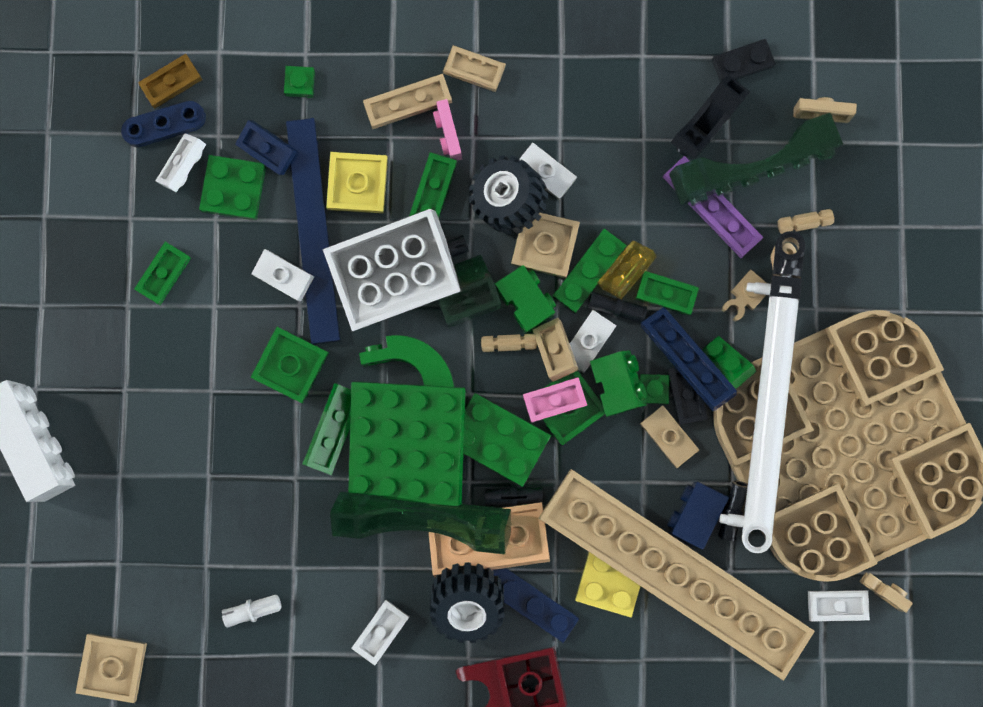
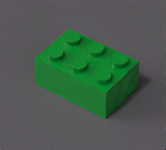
M474 393L465 409L463 454L523 487L551 435Z

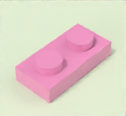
M448 100L437 101L438 111H434L433 116L436 128L442 127L445 138L440 139L443 154H449L451 159L457 161L462 160L461 149Z
M579 377L523 394L531 423L587 406Z

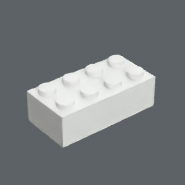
M5 380L0 383V450L26 502H45L76 486L73 481L75 474L71 466L67 462L64 463L60 455L62 452L60 443L55 437H51L47 429L49 427L47 417L42 411H38L34 403L37 401L34 391L30 386L26 387L25 384Z

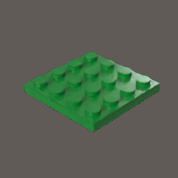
M361 381L351 382L348 497L449 506L462 505L465 388Z

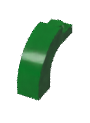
M401 335L385 336L388 348H382V344L365 347L366 352L359 353L363 367L401 361L412 365L420 372L424 385L454 387L451 373L443 358L432 347L418 339Z

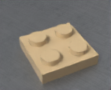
M539 213L542 216L540 220L537 221L535 219L532 222L533 227L530 229L523 227V232L518 234L511 265L516 267L524 265L528 270L532 269L533 271L567 278L580 222Z
M91 633L87 634L76 694L130 703L136 702L147 643Z

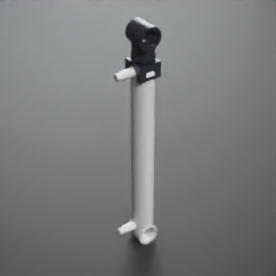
M787 231L777 239L771 284L760 282L747 283L746 289L748 292H754L755 294L769 295L744 516L721 514L719 522L729 526L743 527L742 543L746 549L753 553L767 551L772 543L805 250L804 238L794 231ZM786 242H792L796 244L798 251L794 254H786L782 250V245ZM758 529L764 533L765 542L762 546L754 547L749 543L748 536L751 531Z

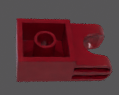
M555 646L471 664L455 670L460 681L477 680L488 687L490 699L485 707H567ZM528 675H533L534 678L539 680L535 690H530V686L525 687L524 685Z

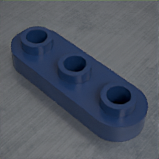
M186 101L127 119L122 125L121 134L129 145L142 147L200 129L205 123L206 114L197 102ZM188 111H194L192 118H185V114ZM161 119H167L165 126H158V122ZM134 127H139V132L132 135L131 130Z

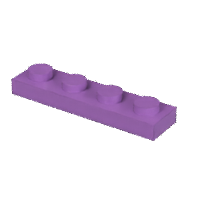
M685 156L664 174L663 178L740 258L763 238Z

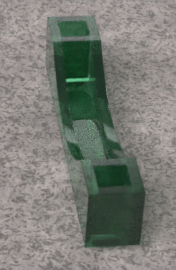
M827 113L805 121L795 130L790 141L782 150L764 160L748 164H726L701 157L675 166L669 173L680 204L684 205L691 202V205L695 206L707 201V196L716 193L720 197L734 191L733 187L740 184L743 185V188L758 183L760 177L768 175L769 179L780 176L785 173L784 169L791 166L794 167V170L809 165L811 159L818 157L820 161L826 160L836 155L835 150L843 142L831 113Z
M339 492L330 511L332 536L362 539L389 531H427L454 538L477 552L505 554L511 536V509L466 504H460V506L437 505L397 497Z

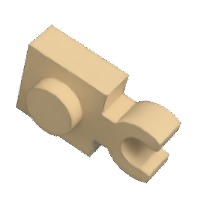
M749 270L731 291L736 296V299L727 301L721 309L725 312L730 306L736 307L738 312L733 318L735 322L743 317L745 306L753 310L766 296L746 290L747 283H766L752 270Z
M865 572L859 581L898 611L907 613L913 604L905 598L908 593L893 583L891 586L885 585L871 573Z

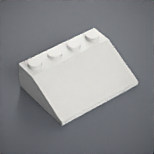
M432 209L323 249L352 331L461 292L443 229L436 211Z

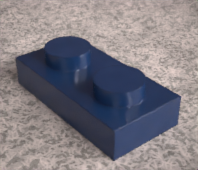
M253 120L247 121L235 145L279 175L285 174L297 153L296 149Z

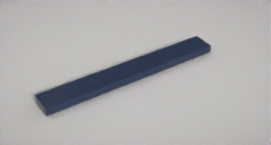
M315 119L286 121L288 144L297 150L291 162L302 267L304 271L315 276L306 292L311 344L338 342L341 340L334 279L323 249L330 247Z

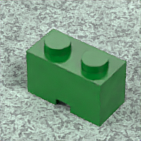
M522 265L496 282L495 289L506 306L510 304L514 306L516 311L513 316L524 333L528 334L532 329L537 328L554 317L555 311L553 308L556 307V304L548 292L543 294L537 286L541 282L532 269L527 271L525 266Z
M630 350L620 351L590 361L596 383L602 382L605 393L600 394L606 417L647 405L645 401L647 399V391L644 384L639 381L637 371H639L638 361L631 354Z

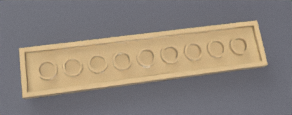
M570 469L539 517L540 520L783 681L815 632L572 469Z

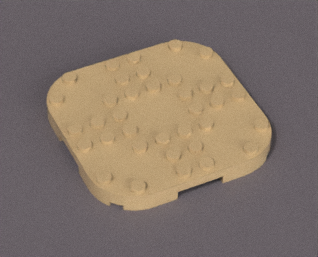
M884 310L866 311L851 316L794 343L772 543L769 548L784 567L801 577L817 581H838L853 576L878 564V561L923 540L932 539L958 527L970 519L982 504L983 448L971 424L965 422L941 373L944 368L930 340L918 325L906 317L902 318L890 313V311ZM762 358L751 362L757 372L736 389V396L713 412L714 428L720 445L737 480L748 483Z

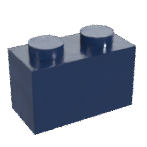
M698 481L693 482L692 486L687 484L680 497V500L684 502L679 512L674 510L667 523V526L671 527L668 533L703 550L729 497Z

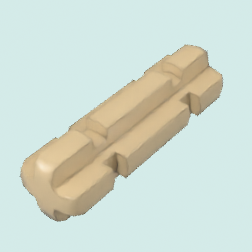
M831 209L821 210L818 214L817 212L795 215L792 218L790 216L780 218L778 220V229L780 234H783L787 231L795 230L797 232L818 228L819 225L822 227L834 223V214Z
M520 334L498 335L497 338L483 336L481 338V347L483 352H494V349H498V352L521 350V348L534 350L537 348V342L534 334H524L521 337Z

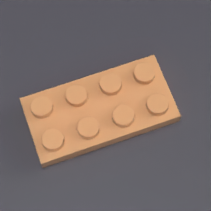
M542 502L427 519L434 578L437 575H441L442 570L445 568L452 569V565L457 563L460 566H464L465 562H471V566L481 564L485 570L488 568L495 570L550 562L545 522L539 519L543 512Z

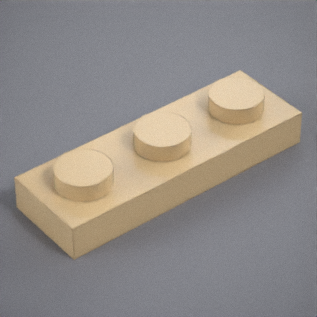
M443 74L363 100L372 129H376L437 108V101L447 99L450 104L452 103V98Z

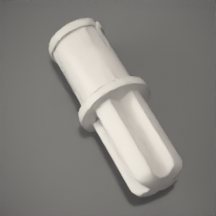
M272 595L253 602L251 599L246 600V603L239 606L223 609V622L227 628L250 620L251 622H256L259 617L280 611L282 608L281 601L278 595Z

